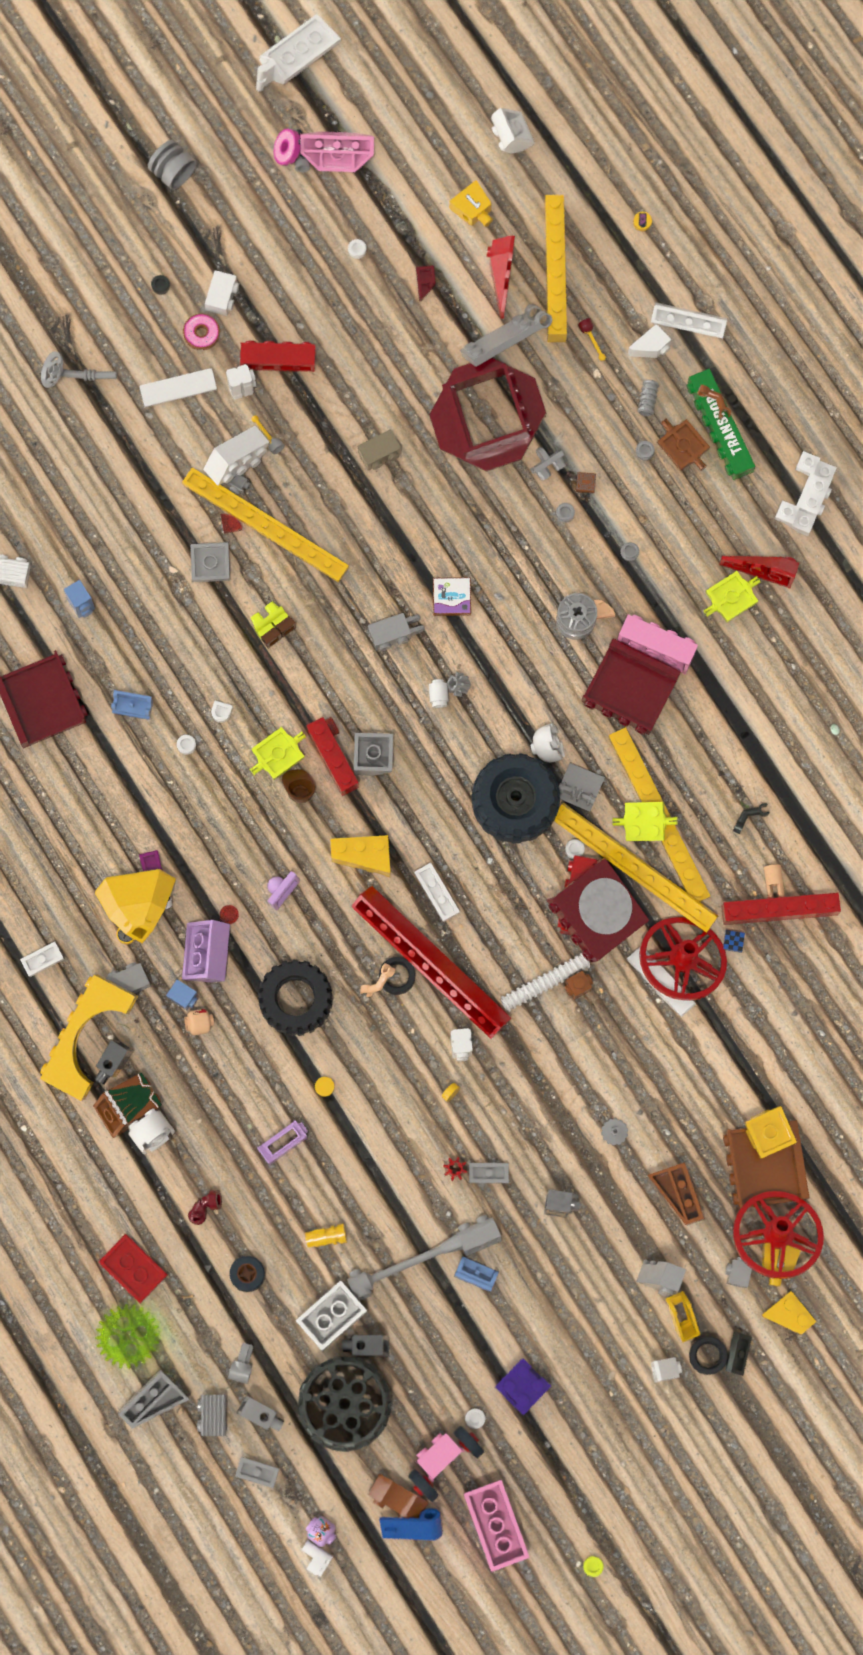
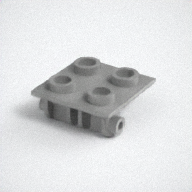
M569 763L559 785L560 800L590 812L605 777Z

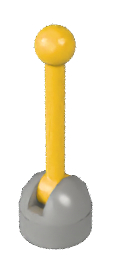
M254 415L252 421L259 426L269 439V450L272 454L281 452L285 447L284 443L278 438H272L260 423L259 417Z

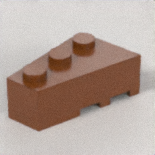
M685 1162L647 1175L686 1226L705 1220Z

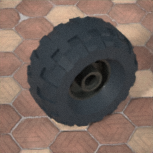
M510 753L502 755V757L497 759L494 758L481 769L473 785L472 808L477 822H479L486 833L502 842L507 841L514 844L536 839L550 828L559 810L560 790L553 772L542 761L529 757L527 754ZM512 798H518L519 801H513Z

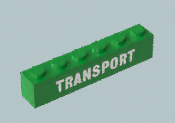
M710 369L690 376L686 384L687 390L695 398V407L703 415L702 422L711 432L709 433L710 439L718 447L717 453L719 458L723 459L726 464L725 471L727 475L731 476L734 481L754 473L756 466L732 415L729 418L727 412L723 411V418L720 420L718 417L720 410L716 400L697 395L700 385H705L710 390L721 393Z

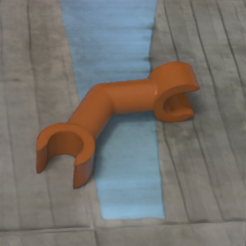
M700 385L697 395L716 400L720 410L718 413L720 420L723 418V411L727 412L730 418L731 410L726 407L722 394L710 390L705 385Z

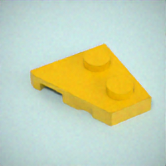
M792 1291L761 1315L763 1318L771 1320L800 1335L816 1323V1320Z

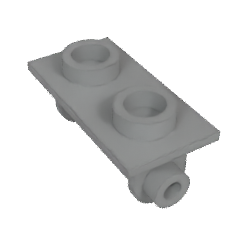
M236 475L230 482H224L220 485H227L230 487L229 490L237 496L239 494L245 496L244 488L247 490L251 483L243 476Z

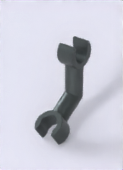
M762 803L759 807L743 810L733 832L740 834L749 816H768L770 812L764 813L761 811V808L767 807L768 804Z

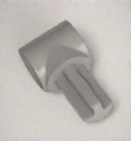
M242 1344L238 1360L232 1362L228 1379L248 1384L252 1366L249 1365L253 1351L252 1345Z

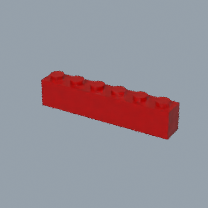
M839 892L723 902L721 906L723 925L838 916L841 912Z

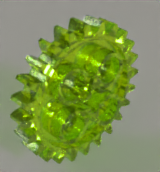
M125 1304L122 1310L117 1305V1312L110 1309V1316L103 1315L106 1321H99L102 1329L98 1328L96 1331L101 1333V1336H97L95 1339L101 1340V1343L97 1345V1348L103 1347L100 1355L107 1354L105 1361L113 1359L112 1366L119 1362L120 1369L123 1368L124 1364L130 1369L131 1364L134 1363L135 1367L138 1368L139 1361L146 1364L145 1357L152 1359L150 1351L157 1352L153 1345L160 1344V1342L155 1340V1337L160 1336V1334L155 1333L154 1330L158 1329L159 1326L152 1325L156 1319H148L150 1312L143 1314V1307L136 1311L135 1304L131 1309H129L128 1304ZM125 1317L129 1320V1324L126 1328L122 1329L118 1323L121 1318ZM143 1326L146 1328V1335L139 1338L136 1335V1330ZM115 1327L127 1334L131 1331L130 1335L144 1344L141 1346L129 1339L125 1342V1337L112 1331V1328ZM116 1335L120 1341L117 1346L113 1347L109 1344V1339ZM134 1344L137 1347V1352L135 1355L130 1356L127 1353V1347Z

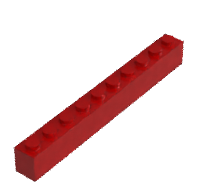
M373 886L359 895L351 907L490 1039L507 1025L512 1018Z

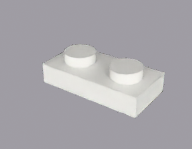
M53 942L20 960L28 976L32 977L63 961L64 958L57 944Z

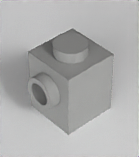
M737 1257V1260L734 1259L731 1263L727 1264L725 1275H728L727 1284L746 1289L748 1288L752 1269L741 1257Z

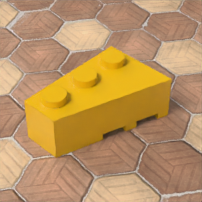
M388 835L330 839L333 863L390 877Z

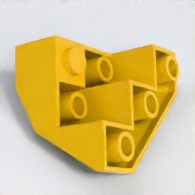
M160 869L106 877L95 890V894L109 919L126 935L143 944L162 916L176 878Z

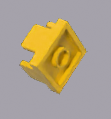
M781 1106L761 1112L744 1122L753 1149L757 1150L761 1159L797 1143Z

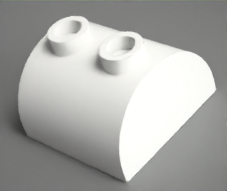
M499 108L492 115L491 119L494 124L492 131L496 136H499L501 140L499 147L503 152L517 153L535 144L522 112Z

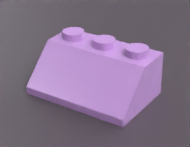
M215 920L187 923L182 980L199 982L225 981L230 924Z

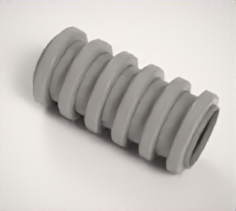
M643 381L639 408L637 410L641 415L651 416L654 414V404L656 403L657 388L659 387V383L656 381Z

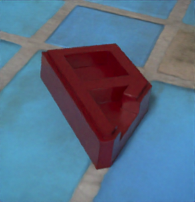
M434 265L416 267L419 301H422L436 285Z

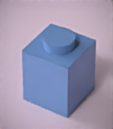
M179 980L175 981L166 995L169 1000L186 1011L189 1007L193 1008L198 1001L197 992Z

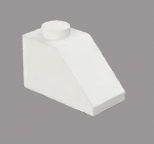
M656 324L629 347L628 355L630 357L657 358L660 354L665 355L670 350L671 339Z
M676 1358L658 1360L651 1363L655 1383L679 1378V1373H682L680 1361L676 1362Z

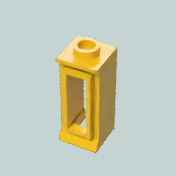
M684 1291L666 1298L665 1300L675 1330L682 1343L701 1335L691 1303ZM682 1302L687 1320L679 1323L674 1305Z

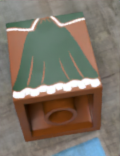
M142 1072L104 1092L93 1105L113 1139L127 1131L131 1123L143 1119L149 1110L155 1109L158 1111L162 1106L160 1097L154 1093L150 1081L147 1077H144Z

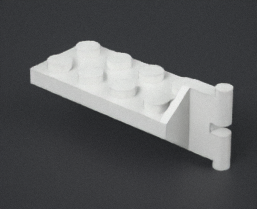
M317 14L260 55L259 60L263 66L258 67L256 89L262 91L272 81L284 85L341 42V38Z

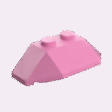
M350 132L300 134V153L318 171L356 172L374 156V136Z

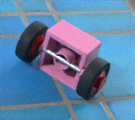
M461 1426L453 1432L459 1440L460 1447L446 1433L443 1436L439 1434L431 1441L434 1445L429 1450L425 1447L417 1455L419 1459L416 1462L429 1475L428 1478L425 1475H421L416 1469L408 1475V1478L415 1484L413 1487L420 1496L424 1494L431 1502L439 1496L434 1489L433 1479L461 1452H469L477 1459L484 1453L483 1448L477 1443L479 1439L472 1432L468 1433Z

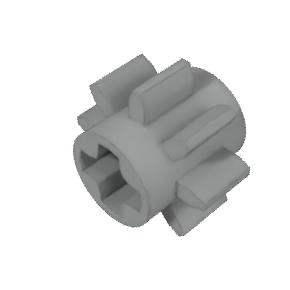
M456 672L455 676L450 675L447 681L449 693H454V696L460 697L462 693L467 694L471 685L469 677L459 672Z

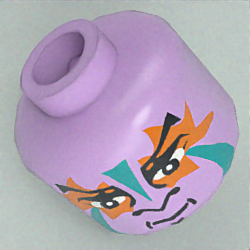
M323 1516L314 1517L306 1528L308 1539L319 1547H323L326 1544L331 1545L337 1536L334 1534L336 1526Z

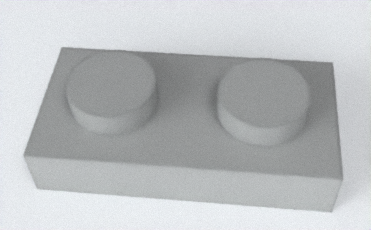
M469 1163V1183L508 1184L509 1163Z
M241 1457L235 1477L274 1488L279 1468Z

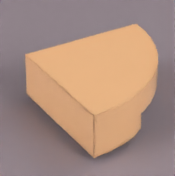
M594 600L597 607V619L615 617L612 607L602 600Z

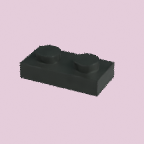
M738 1332L733 1333L725 1371L744 1376L752 1337Z

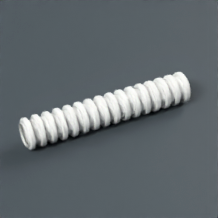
M580 953L579 957L576 955L575 959L571 958L569 962L565 961L564 965L560 964L558 968L554 967L553 971H548V974L543 973L542 977L538 976L537 980L533 979V982H527L526 986L523 984L522 988L518 987L516 991L512 990L511 994L507 993L505 997L501 996L500 1000L505 1010L510 1012L512 1008L516 1009L517 1005L521 1006V1003H527L528 999L532 1000V997L536 998L537 994L541 995L543 991L547 992L548 988L552 989L554 985L558 986L559 982L563 983L565 979L574 976L579 971H585V968L589 969V961Z

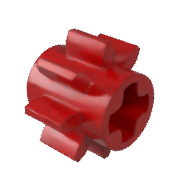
M459 1157L456 1158V1161H452L449 1158L450 1164L443 1165L445 1169H448L444 1176L450 1175L452 1182L456 1177L461 1181V1174H467V1171L463 1170L466 1162L461 1164ZM454 1164L458 1165V1169L461 1170L457 1171L456 1174H453L452 1169H449L454 1167Z

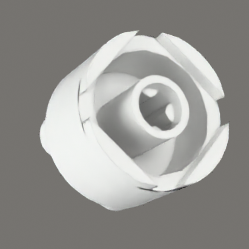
M155 1109L149 1110L140 1121L136 1120L129 1126V1136L143 1154H147L146 1150L148 1149L152 1152L161 1147L169 1140L168 1134L171 1132L173 1135L175 1132L161 1111H156Z

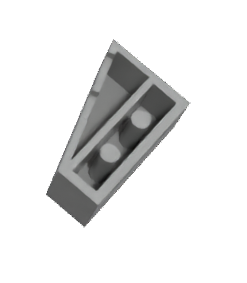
M648 1260L643 1261L636 1282L659 1290L658 1294L665 1297L673 1296L679 1292L686 1269L668 1262L658 1261L655 1264L656 1262L652 1260L651 1262Z

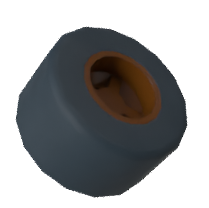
M242 1256L231 1265L229 1271L230 1280L238 1290L253 1292L264 1283L265 1269L257 1258Z

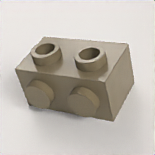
M391 429L357 446L358 454L368 471L380 468L387 461L396 460L401 454V447Z

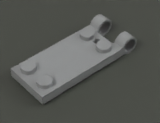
M529 304L525 308L524 314L513 317L512 321L479 340L466 344L460 352L466 360L476 367L540 329L549 327L552 323V317L547 312L542 311L537 305ZM533 308H536V314L534 316H530V311ZM547 315L546 322L540 324L541 317Z

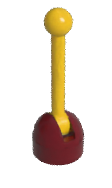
M591 318L584 319L577 326L582 333L589 335L599 354V360L604 361L606 355L602 354L591 332L594 327Z

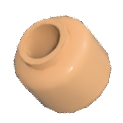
M206 1009L189 1011L187 1016L184 1017L186 1031L192 1035L209 1033L211 1026H214L213 1015L209 1014Z

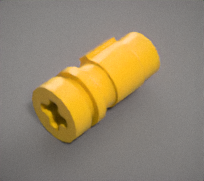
M344 1223L337 1224V1227L332 1225L331 1228L305 1232L308 1248L325 1246L332 1243L338 1245V1242L340 1244L347 1243Z

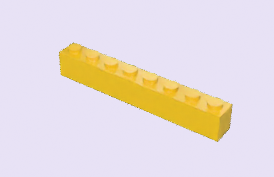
M545 195L547 313L552 317V323L547 327V342H566L564 195Z

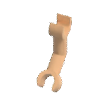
M385 963L381 968L382 974L377 983L371 986L362 985L360 994L367 993L366 997H371L374 992L382 990L387 979L394 975L396 969Z

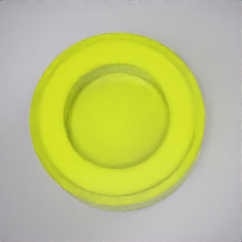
M591 1556L584 1561L583 1569L588 1576L597 1577L603 1572L604 1565L600 1558Z

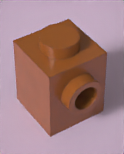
M581 971L566 979L564 989L569 997L572 996L576 1000L592 990L591 985L593 981L589 974L585 975Z

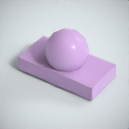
M291 871L285 879L276 876L268 881L267 888L272 894L268 899V903L276 911L299 884L300 880L295 873Z

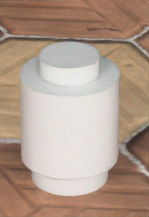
M442 679L433 680L429 684V697L432 708L447 707V702H449L447 683H444Z

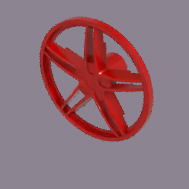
M685 917L667 918L656 923L644 936L639 951L640 965L649 983L662 994L683 1001L698 1000L714 992L722 982L727 969L726 952L718 936L709 929L707 933L704 931L693 940L687 939L683 941L671 924L684 923L699 929L701 928ZM664 926H666L667 930L669 931V933H670L671 937L673 938V940L675 941L676 945H674V943L672 942V940H671V938H670L669 934L667 933V931H666V929H665ZM661 928L671 951L646 956L649 939ZM708 934L710 937L699 947L697 943ZM711 940L715 942L720 953V971L698 957V954ZM666 958L669 959V961H657V962H649V963H647V961H651V960H660V959H666ZM648 966H675L674 991L662 985L653 976ZM690 970L715 981L703 991L685 993ZM679 972L684 973L682 980L681 992L679 993L677 992L679 983Z
M769 1191L752 1197L741 1207L734 1221L733 1240L739 1256L751 1269L766 1277L787 1279L803 1274L815 1264L823 1248L824 1231L817 1213L806 1201L787 1192ZM772 1197L785 1198L796 1202L798 1205L794 1209L792 1208L785 1216L777 1217L763 1199ZM756 1202H759L771 1221H767ZM754 1205L766 1227L740 1235L739 1230L742 1217L749 1207ZM803 1207L804 1210L792 1223L790 1218ZM806 1212L811 1215L815 1222L818 1234L817 1245L793 1231ZM759 1236L764 1237V1239L761 1240H753L751 1242L741 1243V1240L751 1239ZM795 1240V1241H797V1242H799V1243H801V1244H803V1245H805V1246H807V1247H809V1248H812V1249L815 1250V1252L812 1251V1250L806 1249V1247H803V1246H801V1245H798V1244H796V1243H793L792 1241ZM770 1243L771 1270L755 1263L747 1255L743 1246ZM786 1246L813 1255L801 1267L782 1272ZM775 1249L780 1250L778 1271H774Z

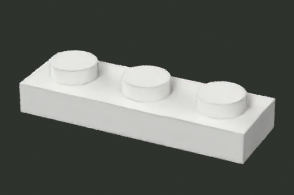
M431 863L414 872L443 922L460 913Z

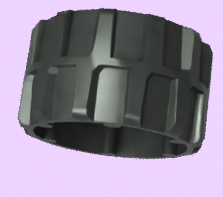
M337 1356L316 1365L308 1374L300 1387L297 1409L306 1432L313 1440L331 1450L350 1452L370 1445L386 1428L391 1413V1395L383 1375L372 1365L360 1358ZM349 1366L364 1371V1377L362 1379H354L350 1384H347L342 1376H337L336 1367ZM329 1371L332 1375L329 1381L330 1391L320 1392L317 1397L312 1396L309 1392L314 1382L323 1373ZM373 1378L378 1384L382 1393L383 1406L375 1407L369 1399L363 1398L367 1389L365 1384L367 1380ZM336 1379L342 1380L344 1384L343 1388L339 1391L332 1388V1383ZM361 1383L363 1391L360 1394L353 1393V1384ZM328 1395L331 1402L328 1406L320 1405L319 1399L321 1396ZM343 1398L349 1399L351 1403L350 1407L346 1410H342L339 1407V1402ZM314 1401L320 1409L326 1410L323 1416L324 1426L318 1430L314 1428L309 1419L307 1402L311 1403ZM368 1402L370 1410L367 1413H361L359 1411L360 1403ZM372 1412H377L381 1415L377 1425L368 1435L361 1438L357 1432L361 1425L359 1418L361 1416L367 1417ZM330 1414H334L338 1418L337 1423L333 1426L328 1425L326 1422V1418ZM350 1417L357 1420V1426L354 1429H349L346 1426V1421ZM340 1424H343L346 1431L353 1433L354 1441L341 1443L331 1441L324 1436L328 1428L335 1429Z

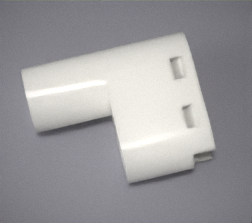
M307 1540L302 1551L313 1559L306 1570L315 1576L321 1577L333 1556Z

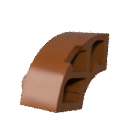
M379 1474L368 1493L370 1497L374 1498V1504L381 1508H384V1506L391 1508L399 1513L398 1518L419 1519L420 1514L429 1503Z

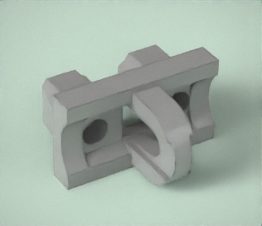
M537 448L536 453L541 462L532 467L530 471L532 474L536 473L542 481L551 476L547 466L552 464L556 471L566 466L562 458L564 453L560 450L548 456L543 448Z

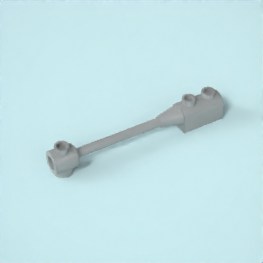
M487 1215L481 1216L476 1219L477 1224L470 1226L469 1223L462 1224L458 1227L459 1232H456L454 1236L440 1244L439 1247L373 1275L367 1272L361 1273L360 1269L350 1272V1278L347 1281L353 1295L357 1297L358 1301L364 1300L372 1295L371 1290H373L374 1282L442 1253L446 1254L463 1249L465 1256H468L501 1242V1235L493 1217L488 1219Z

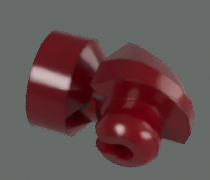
M211 1190L206 1196L201 1197L202 1200L199 1198L195 1202L192 1210L188 1213V1219L191 1223L195 1225L202 1224L206 1220L207 1207L211 1210L221 1209L222 1197L219 1190Z

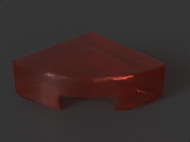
M220 514L224 534L242 531L240 522L234 516Z

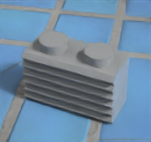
M201 1395V1399H198L197 1404L198 1412H201V1420L197 1421V1431L201 1432V1436H226V1395Z

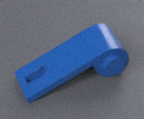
M434 1508L424 1510L420 1514L419 1519L380 1517L379 1519L382 1538L435 1541L443 1535L440 1512Z

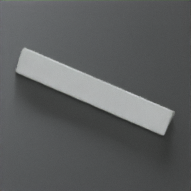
M655 303L651 323L723 338L727 318Z
M212 368L139 386L145 407L217 390Z

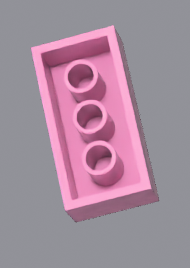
M637 615L627 616L618 636V641L681 671L685 675L698 647L694 640L687 637L681 638L672 630L665 631L656 623L644 622Z
M502 1480L463 1494L491 1572L530 1558Z

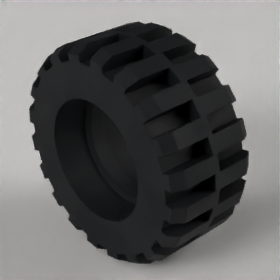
M293 959L292 962L283 961L281 965L273 966L272 970L265 974L263 982L260 983L258 993L259 1007L264 1019L277 1032L286 1033L288 1036H304L305 1033H312L317 1027L320 1028L324 1024L325 1019H328L333 1004L331 985L325 973H322L316 965L313 966L305 960L300 962L298 959ZM290 981H303L311 987L314 994L311 1008L302 1015L292 1016L286 1014L281 1010L277 1002L280 988Z

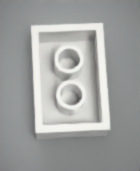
M253 426L215 447L204 470L217 486L224 482L228 483L234 476H240L248 468H255L260 464V459L266 453L269 441L256 426Z
M340 1281L302 1314L296 1322L323 1352L366 1314L367 1310Z

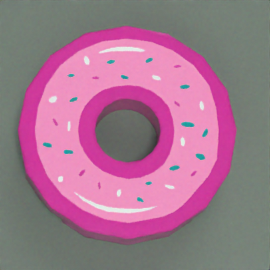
M289 128L284 129L276 138L273 153L274 159L278 164L288 166V164L294 163L301 148L300 144H298L300 136L297 131Z

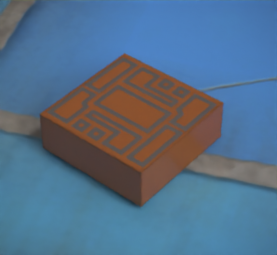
M577 472L576 492L595 493L596 474Z

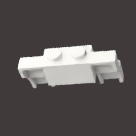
M803 451L795 470L809 476L797 506L782 500L775 520L790 526L797 533L808 537L817 514L821 516L825 505L822 504L824 498H829L832 490L829 488V485L837 467L822 462L819 457Z

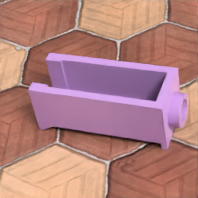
M295 1120L257 1149L270 1166L306 1140V1133L308 1131L302 1122L298 1124ZM293 1129L298 1137L272 1154L268 1146Z

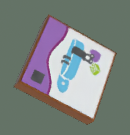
M471 577L433 578V616H471Z

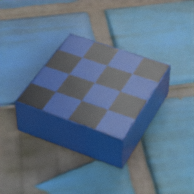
M726 930L723 949L742 953L745 933Z

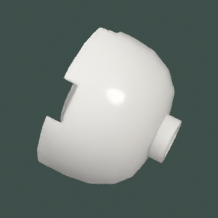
M553 723L539 728L534 733L533 744H531L533 754H537L544 762H555L565 757L562 741L559 742L556 735L559 732Z

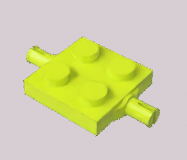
M738 571L729 575L706 590L705 593L711 600L712 605L703 610L704 614L708 617L717 611L726 623L758 603L752 588L760 584V580L756 576L747 582L740 576Z
M282 727L251 749L258 759V764L250 769L251 773L255 775L264 769L273 780L280 777L305 758L298 748V743L306 738L305 734L301 731L295 737H292Z
M664 802L625 803L624 818H613L612 822H620L612 824L613 826H624L626 841L665 840L666 826L678 825V821H670L678 820V817H666Z

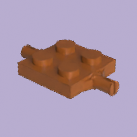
M667 418L664 419L661 424L667 430V433L658 440L657 444L680 471L693 463L696 464L700 471L705 469L707 465L700 458L710 449L707 442L687 419L675 426H672Z

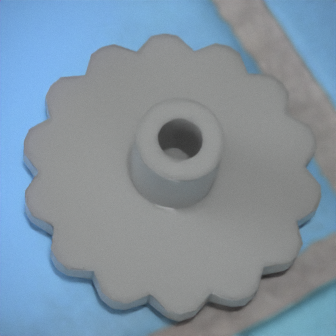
M617 1118L609 1119L602 1126L601 1135L608 1144L613 1146L616 1144L620 1145L628 1136V1129L622 1120Z

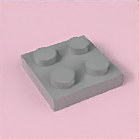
M228 542L191 544L192 582L230 581Z

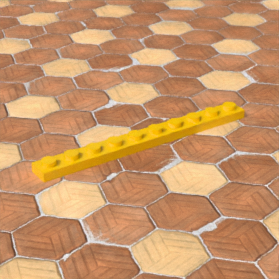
M193 467L182 481V485L338 583L348 570L349 565L222 485L217 486L212 479Z
M626 727L610 734L608 737L640 801L663 802ZM664 804V812L666 814V817H671ZM667 825L665 840L661 841L685 891L699 902L710 898V894L676 826Z
M565 803L561 804L554 820L557 824L706 933L718 918L716 913Z

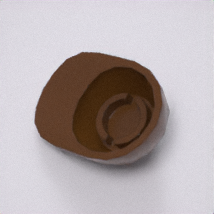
M295 769L282 775V784L292 801L306 803L312 799L315 792V784L306 771Z

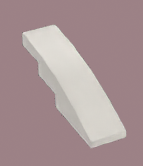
M639 947L627 960L649 983L640 965ZM651 960V961H647V963H649V962H657V961H656V960ZM648 966L653 976L662 985L674 991L675 980L662 966ZM678 984V991H677V992L680 993V992H681V986ZM655 989L656 993L681 1017L696 1005L693 1000L673 999Z

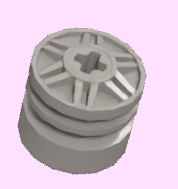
M171 139L163 143L155 151L149 160L148 169L156 177H162V182L167 187L175 190L182 186L193 174L197 160L189 153H183V148Z
M573 593L566 596L560 602L556 616V625L559 632L572 640H580L587 637L593 631L597 619V607L594 601L582 593ZM580 612V615L574 616V613Z

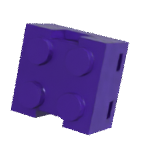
M522 1358L494 1388L523 1416L544 1395L551 1385Z

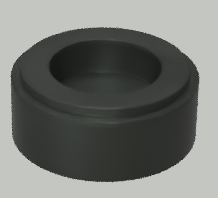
M157 275L152 279L151 287L154 293L163 295L169 291L170 283L166 276Z

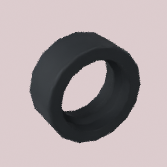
M403 957L389 958L382 966L385 963L390 966L401 965L406 968L409 977L406 984L401 987H393L386 981L383 989L394 995L404 994L415 983L416 973L414 966ZM380 968V970H379V978H380V976H381V974H382V973H381V968Z
M710 1336L702 1337L695 1341L689 1352L692 1367L704 1375H712L721 1371L726 1365L728 1358L727 1349L719 1339ZM704 1344L714 1345L720 1353L719 1362L710 1368L703 1367L697 1360V1351Z

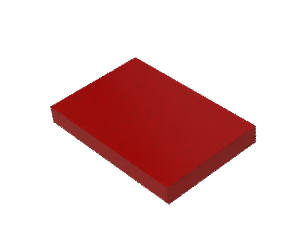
M127 1234L98 1262L140 1304L168 1276Z

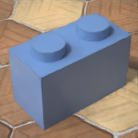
M80 580L63 589L68 602L78 618L82 616L87 617L93 613L92 610L95 607L92 598Z

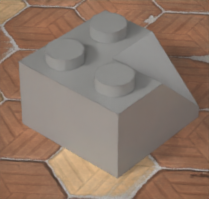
M355 733L354 775L375 776L392 772L393 734Z

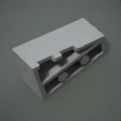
M160 1369L118 1411V1415L133 1429L155 1416L188 1401L189 1398Z

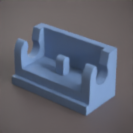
M114 690V701L111 704L113 714L150 720L153 705L151 696Z
M462 1257L454 1277L491 1292L499 1272L466 1257Z

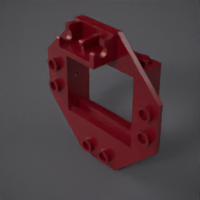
M490 358L476 367L468 363L454 368L446 384L442 385L443 390L429 416L440 450L487 472L522 460L547 413L534 377L506 365V363ZM506 375L523 429L474 446L456 391Z

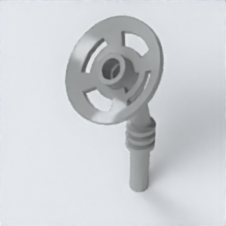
M54 351L48 355L43 364L41 381L44 387L52 388L61 377L81 378L85 381L93 379L95 381L96 379H117V372L96 371L95 369L93 371L91 369H85L84 371L63 369L62 355Z

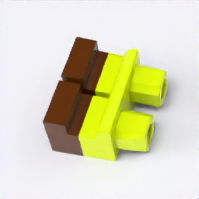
M274 602L266 605L265 610L269 614L266 618H263L259 612L251 617L255 632L267 649L280 641L281 636L284 638L296 629V622L287 615L282 606L278 607Z

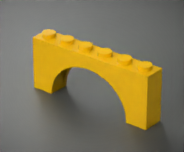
M98 974L88 978L85 987H87L85 993L80 994L76 1001L78 1006L75 1012L72 1011L67 1019L69 1022L67 1028H63L60 1032L58 1045L54 1046L50 1051L49 1056H51L48 1064L45 1063L40 1071L42 1074L41 1080L80 1101L86 1099L94 1083L83 1074L77 1061V1041L83 1027L90 1019L104 1011L114 1010L129 1014L138 998V995Z

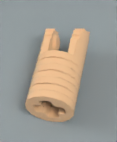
M781 865L765 866L764 874L768 898H774L773 886H777L779 898L785 897Z

